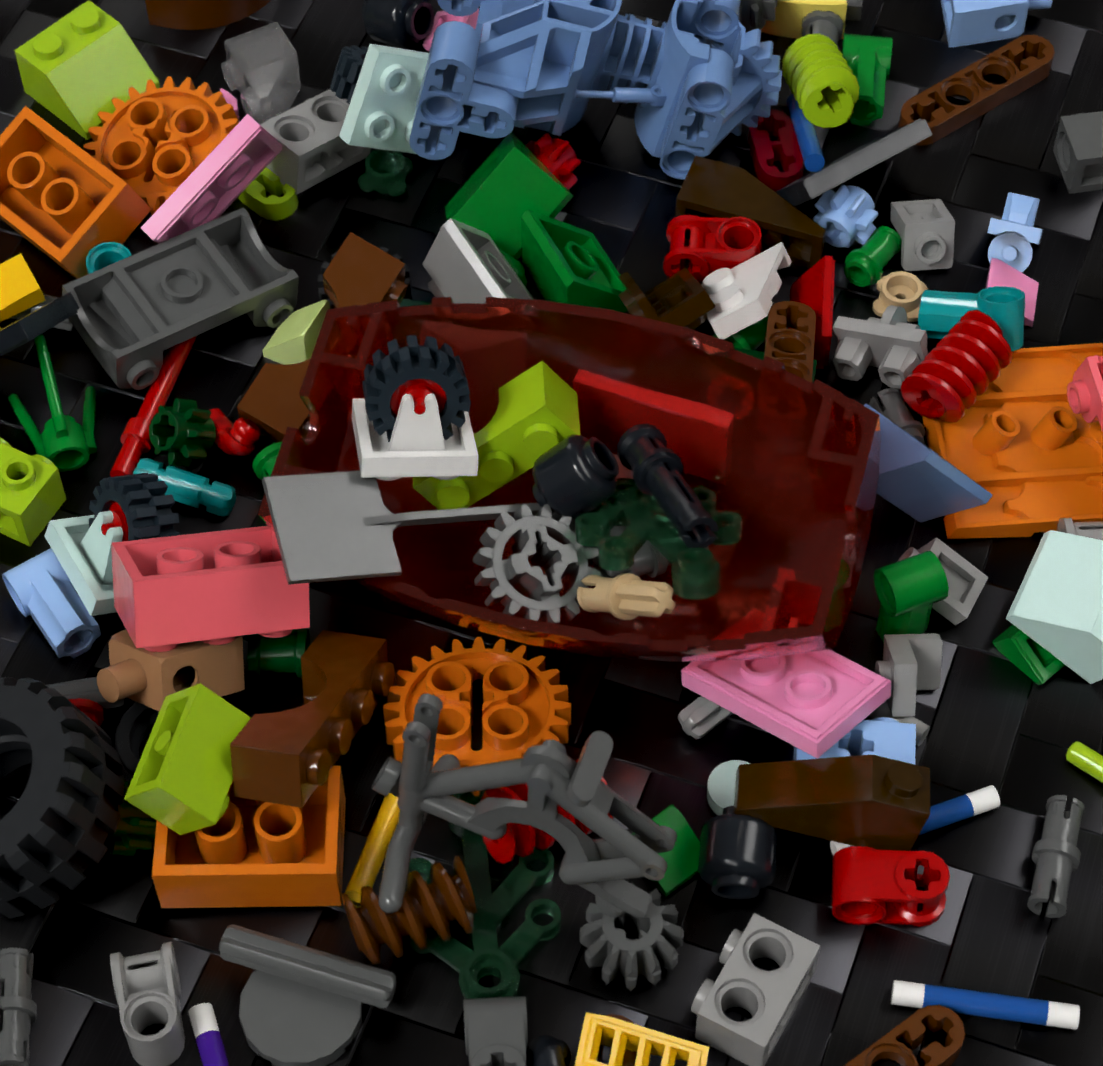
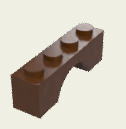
M350 232L323 273L324 292L334 304L339 316L337 328L331 341L321 352L306 361L288 365L265 363L237 406L239 418L243 417L254 422L260 428L261 434L276 443L290 442L295 445L296 449H298L302 441L308 444L311 443L324 423L325 416L321 414L324 406L331 396L339 399L346 390L348 378L352 372L349 370V367L358 353L366 356L376 343L381 332V328L376 325L386 310L392 313L395 312L403 301L409 285L404 283L405 263Z
M326 630L321 631L301 656L304 705L281 712L254 714L230 744L234 797L301 808L305 805L316 788L324 785L328 778L329 770L340 755H345L348 752L352 739L362 725L369 723L373 710L381 699L389 695V688L394 683L395 670L393 663L388 662L387 639Z

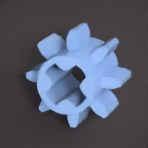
M842 184L836 193L831 189L824 192L815 204L819 212L815 215L813 221L826 230L824 241L832 246L850 248L855 240L864 245L876 229L872 222L878 216V211L874 210L875 206L871 196L859 187Z

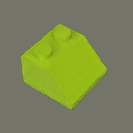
M90 0L14 50L24 91L86 140L91 138L88 132L89 127H103L98 113L100 111L113 113L116 110L112 103L114 97L126 102L130 99L128 88L133 87L140 94L146 92V84L150 79H152L156 88H160L158 79L122 25Z

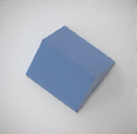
M865 403L860 411H863L867 422V450L862 479L863 485L920 523L986 504L992 497L990 492L870 405Z

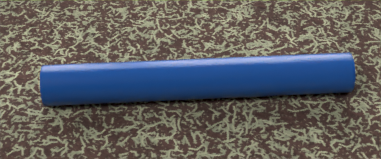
M791 94L787 98L786 104L802 158L808 171L817 172L825 164L814 125L803 115L798 102L795 100L794 95Z

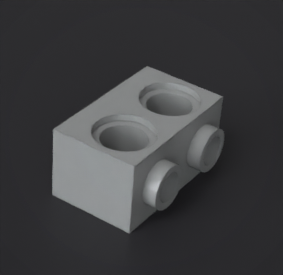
M331 89L313 98H309L303 103L260 124L283 145V150L268 164L267 168L280 177V182L283 185L287 183L294 188L296 195L370 156L371 148L348 145L339 137L350 104L347 103L348 99L338 98Z
M754 913L744 932L734 929L728 937L719 962L725 965L716 981L706 978L695 996L691 1007V1012L697 1014L695 1038L748 1066H765L816 972L821 946ZM758 958H769L778 963L780 968L773 971H764L754 966L752 961ZM739 1007L750 1012L753 1017L744 1022H736L726 1017L723 1012L729 1008Z

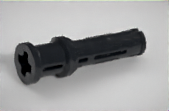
M646 423L629 428L619 439L617 455L622 465L628 470L633 471V479L638 489L646 495L655 497L671 524L678 531L685 546L693 550H701L710 546L717 537L713 532H718L719 528L716 521L703 507L702 502L688 482L683 478L684 466L681 458L672 449L667 448L665 436L656 426Z

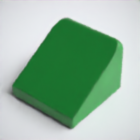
M1013 624L992 641L1003 656L1037 685L1045 683L1065 665Z
M673 804L652 818L659 826L670 827L677 834L675 846L671 851L657 853L668 864L664 878L658 881L650 880L665 897L698 874L700 841L682 813Z

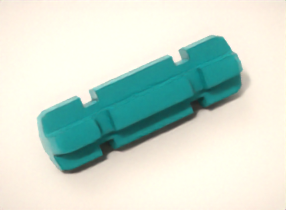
M149 458L140 459L137 467L134 469L133 474L154 473L158 476V481H164L168 486L165 495L172 494L174 501L197 509H201L205 505L207 506L206 512L225 517L230 514L236 503L237 496L233 486L214 481L210 485L208 484L209 478L173 466H167L165 470L162 469L164 463Z

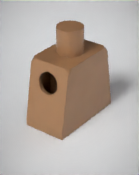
M125 629L112 635L108 643L110 666L101 669L97 674L98 689L103 698L108 702L113 703L129 698L160 712L166 696L199 683L220 697L244 690L242 636H236L233 642L223 645L206 644L202 641L179 643L173 650L152 652L144 648L136 649Z

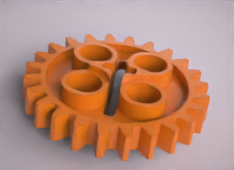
M168 76L163 88H156L154 82L150 79L146 84V92L140 94L135 88L130 87L128 88L130 96L128 101L124 102L114 97L112 103L116 110L113 113L102 111L98 113L103 127L95 126L88 129L93 142L84 144L83 149L128 183L152 209L150 211L152 215L239 123L232 104H227L221 91L213 94L209 84L206 82L196 89L192 79L187 77L180 87H176L172 76Z
M476 637L473 647L465 649L458 639H453L452 652L445 653L434 645L431 647L432 660L429 662L417 656L412 657L413 672L398 670V686H390L389 695L387 696L388 703L383 704L386 742L388 745H393L394 759L397 761H402L404 750L402 735L407 724L414 719L415 706L422 694L435 695L443 703L438 720L433 766L445 754L456 756L460 761V768L523 758L528 748L542 745L546 740H555L561 744L568 743L571 703L568 702V686L560 685V671L558 669L546 670L545 657L543 655L527 661V646L525 645L519 646L512 653L506 652L505 639L501 638L492 649L485 648L482 637ZM480 679L483 680L482 749L474 751L472 750L473 682ZM481 790L473 791V796H479Z

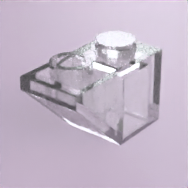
M278 22L225 40L227 61L221 63L222 72L228 87L232 91L239 90L245 114H249L259 124H262L268 119L289 110L301 88L297 52Z

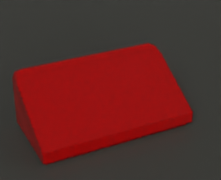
M827 255L799 277L790 289V301L806 304L816 314L814 359L817 360L816 369H824L827 366L832 339L835 260H833V256Z

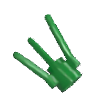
M41 334L35 337L34 341L52 416L45 423L43 432H39L17 394H10L8 400L34 445L36 454L49 459L61 472L72 471L85 465L89 460L90 454L97 451L94 438L96 389L93 386H88L85 390L82 425L77 423L72 416L64 415L45 337Z

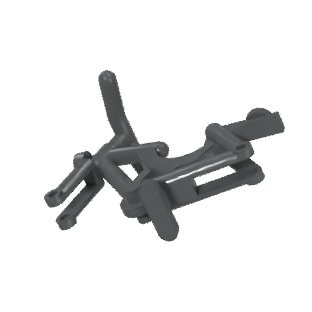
M422 694L415 706L414 719L407 724L402 735L404 740L402 763L389 756L372 785V790L381 795L387 796L391 793L398 797L397 804L400 809L398 825L386 853L378 897V905L381 910L392 914L401 908L411 853L428 814H432L493 840L504 836L507 830L506 823L526 824L545 831L556 839L566 851L559 869L561 881L567 885H579L595 894L598 908L609 917L619 918L629 913L641 920L646 915L652 895L624 879L646 877L654 881L663 879L668 864L657 853L671 851L675 846L677 834L670 827L659 826L601 781L614 745L610 735L603 731L593 732L585 742L578 763L566 754V749L560 742L546 740L542 745L528 748L523 758L460 768V761L456 756L445 754L433 766L438 720L443 703L435 695ZM526 783L528 786L527 801L487 797L476 805H472L450 796ZM559 806L599 835L601 839L592 840L573 822L558 813ZM608 813L611 814L618 821H620L622 824H624L626 827H628L635 834H631L622 826H620L617 822H615L613 819L607 816Z

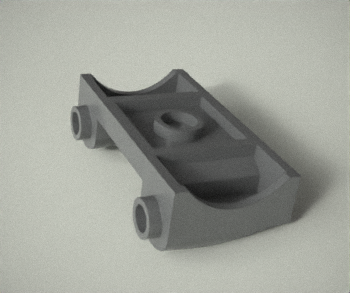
M242 207L62 285L63 295L71 292L79 306L78 313L68 319L116 386L120 389L133 388L140 390L150 386L157 379L163 365L164 350L246 313L256 327H279L294 312L297 304L299 276L293 269L281 266L269 254L255 230L249 213Z

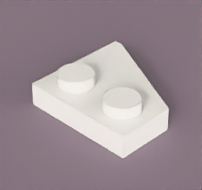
M782 242L732 269L721 268L704 278L702 287L716 306L706 314L719 341L767 317L773 304L771 300L778 293L782 284L777 270L789 267L792 262Z

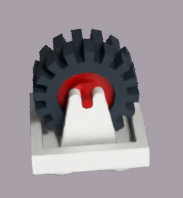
M416 335L406 336L408 346L401 348L397 339H394L387 343L389 351L387 356L378 349L372 355L374 366L366 364L364 370L365 381H362L364 398H352V423L361 478L376 477L379 480L393 481L401 477H434L441 480H451L459 476H477L479 455L468 413L471 405L470 390L459 355L454 357L452 347L446 343L438 349L436 338L426 336L424 346L418 345Z

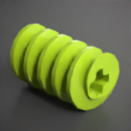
M819 33L807 34L795 40L788 47L782 59V73L803 115L813 125L822 128H834L847 123L858 100L860 87L856 76L852 73L838 46L830 37Z

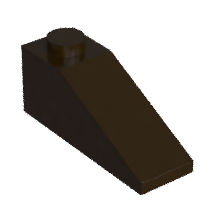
M695 156L676 198L675 217L695 215L699 217L749 218L755 221L761 228L762 252L782 242L792 261L791 264L809 269L822 258L826 230L745 169L721 161ZM689 229L686 230L685 235L690 236Z
M873 754L741 764L736 771L734 814L750 815L762 819L772 825V827L852 846L872 847L879 850L910 851L930 816V768Z

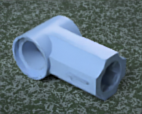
M51 548L2 574L5 586L20 612L25 617L31 615L59 658L64 656L76 658L89 651L94 641L101 636L98 623L93 616H90Z

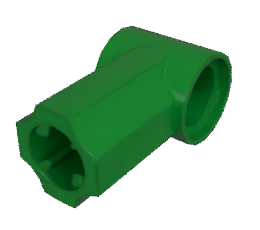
M844 34L842 55L851 68L852 73L856 76L860 87L858 100L849 118L854 125L869 126L872 121L881 119L883 116L885 82L889 79L893 38Z
M926 551L875 569L874 586L881 603L876 631L883 643L884 634H923L928 628L933 603L947 598L949 588L946 574L939 559L933 552Z

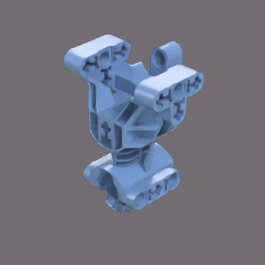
M437 0L440 8L454 16H468L479 8L478 19L475 29L463 22L450 21L438 26L434 32L416 103L410 134V147L420 157L429 160H441L453 153L459 131L496 139L510 134L514 126L520 128L526 126L561 136L562 133L570 130L581 120L590 98H606L607 100L612 99L613 103H638L634 122L641 143L652 156L660 158V167L664 173L670 177L685 180L695 156L705 158L731 132L736 136H740L742 123L748 127H757L758 116L764 118L770 116L771 105H777L779 91H781L782 70H780V55H772V41L760 42L761 30L759 28L746 33V28L739 21L740 0H676L668 21L663 22L661 28L653 26L652 19L650 18L642 21L636 18L634 14L626 13L625 16L618 14L622 0Z

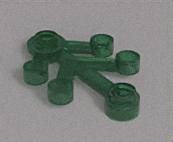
M617 478L616 491L607 501L596 507L598 512L585 513L575 519L576 541L584 546H598L599 566L605 570L621 571L634 565V556L648 540L672 564V588L676 595L687 599H704L717 594L720 590V565L714 559L713 553L705 548H688L678 537V531L671 524L667 516L654 514H665L655 497L640 491L634 479ZM704 488L692 489L702 502L703 507L718 525V532H713L717 537L712 544L731 545L739 542L742 538L741 516L730 511L716 512V494L712 490ZM614 526H628L620 536H611V529Z
M481 790L479 796H473L472 792L453 794L452 796L469 804L476 805L480 802L485 790ZM448 822L452 832L462 838L465 870L475 899L477 913L474 914V932L472 933L474 951L451 936L450 941L444 942L434 928H431L434 933L427 938L426 949L420 950L410 936L405 937L406 943L416 953L426 954L432 952L459 972V988L465 999L515 996L520 985V973L517 966L540 940L552 939L559 933L561 929V910L550 899L534 900L526 908L523 924L499 949L496 927L532 886L545 885L552 879L554 875L553 854L549 849L540 850L535 847L532 854L525 857L519 856L518 865L492 893L487 848L482 835ZM424 858L410 859L408 872L416 870L428 876L426 880L428 884L430 883L432 863ZM532 860H541L547 865L546 868L538 872L531 871L526 867L527 863ZM540 913L549 914L554 918L553 922L546 926L537 925L532 919ZM485 975H494L500 979V983L491 988L482 987L478 982Z

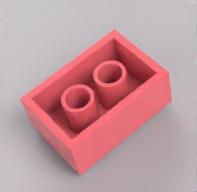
M273 525L111 543L114 607L136 649L144 648L152 652H165L175 649L179 643L202 641L206 644L223 645L233 642L236 636L259 634L268 638H280L290 635L294 629L310 628L309 583L288 585Z

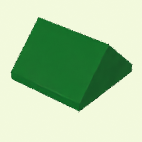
M510 133L445 206L447 220L452 218L488 233L498 248L518 260L522 255L521 216L528 209L554 219L574 195L513 133Z
M527 209L521 216L522 264L559 322L591 326L627 312L628 310L618 296L626 288L618 277L620 276L619 272L594 234Z

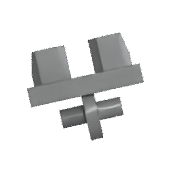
M888 306L881 319L869 317L866 321L838 316L832 327L838 343L833 363L837 375L842 379L858 381L863 377L868 366L877 367L881 382L885 383L888 387L901 389L903 380L912 374L914 368L924 361L925 356L928 354L926 330H920L919 325L907 323L906 311L900 306Z

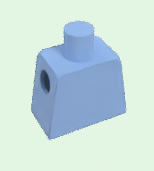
M941 0L949 47H960L1019 37L1024 33L1028 10L1051 9L1053 0Z

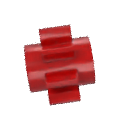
M545 133L536 142L530 140L525 145L568 190L578 181L572 171L581 161L576 158L575 151L567 140L552 139L549 133Z

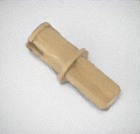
M622 573L614 578L588 575L581 582L588 586H595V588L578 586L577 600L583 610L592 613H612L614 617L620 620H633L638 616L658 618L663 613L670 614L676 605L672 600L674 589L665 582L642 581L632 573Z

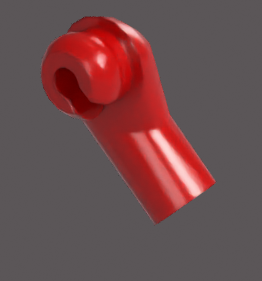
M219 408L211 409L212 414L210 418L216 427L215 444L223 452L232 456L250 455L255 449L253 443L261 436L260 428L251 420L244 419L243 417L238 418L233 423Z

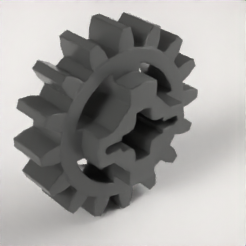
M527 504L520 505L514 513V518L507 512L500 514L494 522L495 528L488 527L479 539L485 548H480L473 556L474 563L486 567L474 579L476 586H490L492 592L484 601L486 606H492L500 602L505 606L501 620L508 622L515 614L522 616L523 630L528 631L537 623L539 618H541L547 631L553 630L560 623V616L568 623L581 612L577 600L578 586L589 588L581 580L588 575L601 576L600 571L588 567V564L599 555V551L595 548L584 549L581 542L589 534L587 528L573 532L569 528L572 517L562 516L558 521L552 519L551 507L548 504H544L536 516L532 515L531 509ZM514 537L515 543L511 547L513 554L508 559L502 560L503 550L507 541ZM571 574L569 588L565 595L560 597L559 591L563 588L561 579L565 575Z

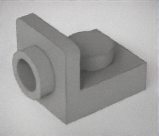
M929 199L891 202L890 221L902 239L901 266L905 271L951 268L953 265L955 220L942 200Z
M938 538L933 539L918 550L914 547L909 548L898 561L931 551L937 556L945 571L949 588L948 596L942 601L933 603L932 608L954 625L966 620L988 576Z

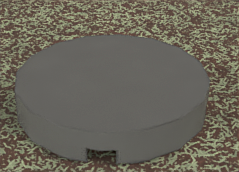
M255 970L250 975L241 992L239 1018L249 1047L258 1056L260 1054L264 1059L271 1061L273 1066H325L335 1062L344 1054L345 1048L351 1043L353 1037L356 1038L362 1026L363 1002Z

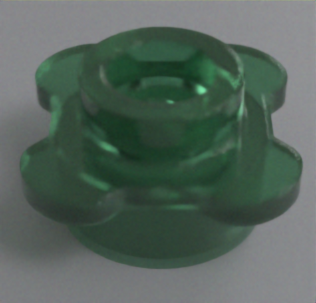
M376 149L365 159L366 171L358 179L359 187L366 192L376 190L379 193L391 196L402 195L407 189L405 179L407 174L413 171V163L409 158L403 157L398 151Z

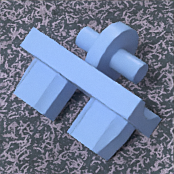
M1008 192L1002 220L990 219L987 233L997 236L991 241L988 248L989 263L991 258H996L1020 272L1029 267L1033 254L1030 243L1040 244L1043 229L1033 227L1040 199Z

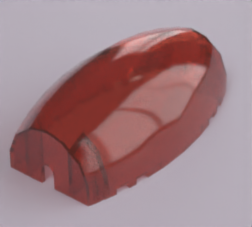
M451 297L432 298V305L400 307L398 301L393 300L327 310L298 394L310 414L308 434L304 439L297 428L287 427L271 476L360 471L352 423V398H364L362 381H365L364 370L366 364L374 366L372 355L378 349L387 356L389 354L387 343L394 339H397L401 348L408 346L406 336L416 335L418 345L424 346L426 336L436 338L438 349L444 343L452 347L454 357L459 355L463 363L470 390L471 405L468 413L474 433L484 428L494 416L499 404L498 388L543 360L577 392L580 434L586 438H598L613 454H617L619 439L629 428L647 423L661 430L667 441V448L672 449L681 458L684 466L683 478L688 482L702 502L703 507L716 521L719 528L718 532H713L717 537L709 546L706 554L697 555L668 566L666 573L651 578L645 574L639 577L642 581L665 582L674 589L672 600L676 603L675 609L670 614L663 613L658 618L638 616L633 620H620L614 617L612 613L587 612L579 605L581 612L568 623L560 616V623L555 624L543 622L541 618L537 621L522 618L518 614L514 616L504 614L505 606L500 602L487 607L484 601L492 592L490 586H476L474 579L486 567L474 563L473 556L480 548H485L479 539L488 527L495 528L494 522L496 519L398 527L393 531V541L402 570L401 574L352 580L393 601L458 626L528 645L599 657L671 662L751 660L823 651L836 646L849 616L860 579L878 486L881 429L880 417L874 411L853 399H849L840 391L817 379L814 383H811L786 371L784 363L767 356L764 360L737 351L734 349L732 342L682 326L610 309L544 300L486 297L485 304L454 303ZM531 469L468 508L537 503L532 492V486L535 484ZM401 477L393 481L377 479L383 504L390 512L396 514L438 510L413 489V477ZM264 494L258 515L275 532L266 495ZM645 494L657 533L675 528L659 506L655 497ZM514 537L507 541L503 550L502 560L508 559L513 554L511 547L515 543ZM592 561L590 564H588V567L593 568L595 566H601L603 564L595 565ZM567 574L561 579L563 588L559 591L560 597L565 595L569 588L571 574Z

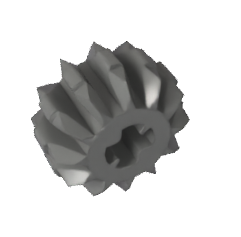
M657 888L649 892L652 897L646 915L641 920L629 913L619 918L609 917L598 908L596 903H590L587 907L586 921L588 923L580 928V943L588 948L585 951V962L588 967L603 966L602 980L605 981L606 985L621 975L625 976L626 987L632 991L637 985L638 976L643 975L650 983L656 986L657 982L661 980V968L673 970L677 965L678 952L675 949L683 945L684 930L681 929V926L675 925L678 921V911L675 908V904L660 906L661 894ZM626 933L637 934V939H626Z

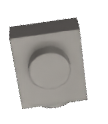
M884 634L883 661H876L875 673L891 680V697L887 699V703L892 717L915 716L916 690H936L940 687L943 642L939 634Z

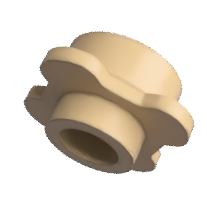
M897 271L883 276L877 281V289L880 291L879 299L873 302V311L876 315L882 317L886 308L894 305L905 309L908 322L918 321L921 296L924 290H928L927 286L918 277L909 272Z

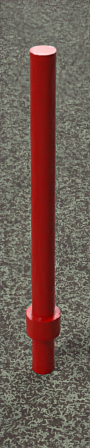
M197 336L168 348L157 379L151 384L137 416L128 420L120 437L123 446L110 471L111 477L132 475L142 454H146L151 450L152 443L149 437L151 420L159 412L158 407L160 405L165 406Z

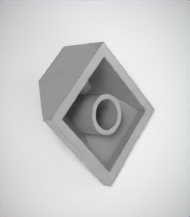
M452 218L442 225L422 264L432 278L428 282V286L442 304L538 319L544 315L488 233Z

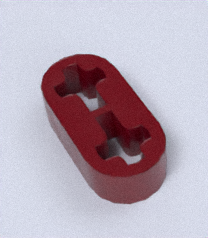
M770 109V116L768 118L758 116L757 127H749L748 145L758 180L775 192L802 178L803 158L790 117L782 111ZM767 131H772V134L777 137V141L771 142ZM774 161L781 162L784 172H779L777 166H774Z

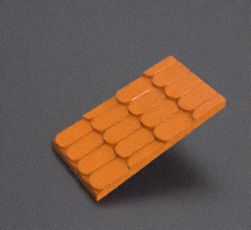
M1103 343L1020 348L1012 351V362L1006 368L1000 370V375L997 379L989 382L988 389L980 396H977L974 405L969 409H965L964 416L959 421L947 423L937 418L922 416L924 427H926L925 433L928 447L992 494V497L986 504L945 515L943 520L947 539L1031 537L1036 532L1057 531L1060 518H1072L1073 522L1103 521V432L1099 421L1087 423L1081 413L1075 414L1069 405L1067 397V386L1070 382H1073L1075 371L1086 357L1094 355L1103 356Z

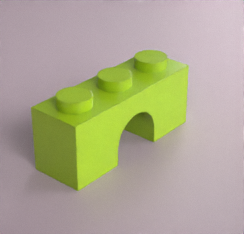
M543 360L498 388L499 404L494 416L484 428L477 433L473 432L479 455L477 476H459L451 480H441L434 477H413V489L438 510L468 508L533 468L534 463L542 454L572 434L581 435L577 392Z

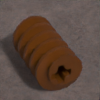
M458 855L453 860L452 876L441 863H433L430 868V883L428 884L418 871H409L407 891L404 893L401 908L395 913H386L381 910L378 905V895L368 885L361 888L360 907H356L347 894H341L359 952L363 951L374 966L380 964L381 945L387 944L397 958L403 957L404 937L410 936L420 950L427 948V933L430 928H434L444 942L450 941L451 921L457 920L467 934L474 932V914L477 913L475 899L464 864Z

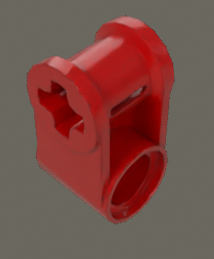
M695 215L675 217L668 223L666 229V236L670 242V252L664 258L663 269L665 274L671 277L685 268V259H690L688 271L698 282H703L706 276L718 269H732L762 252L761 228L755 221L745 217L719 218ZM688 229L690 230V240L685 239V232Z
M865 846L843 848L837 851L833 857V916L839 921L855 925H869L873 923L904 924L918 927L930 925L938 921L944 913L946 904L945 892L948 889L950 880L948 866L941 857L933 852L924 850H879ZM921 865L924 866L923 875L917 874L918 867ZM916 886L925 887V891L916 890ZM918 903H924L923 910L917 911Z

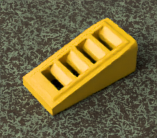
M586 1012L575 1066H622L625 1049L637 1052L635 1066H648L650 1054L662 1056L661 1066H674L675 1059L688 1061L687 1066H706L709 1047L617 1018ZM600 1045L612 1047L608 1064L597 1061Z

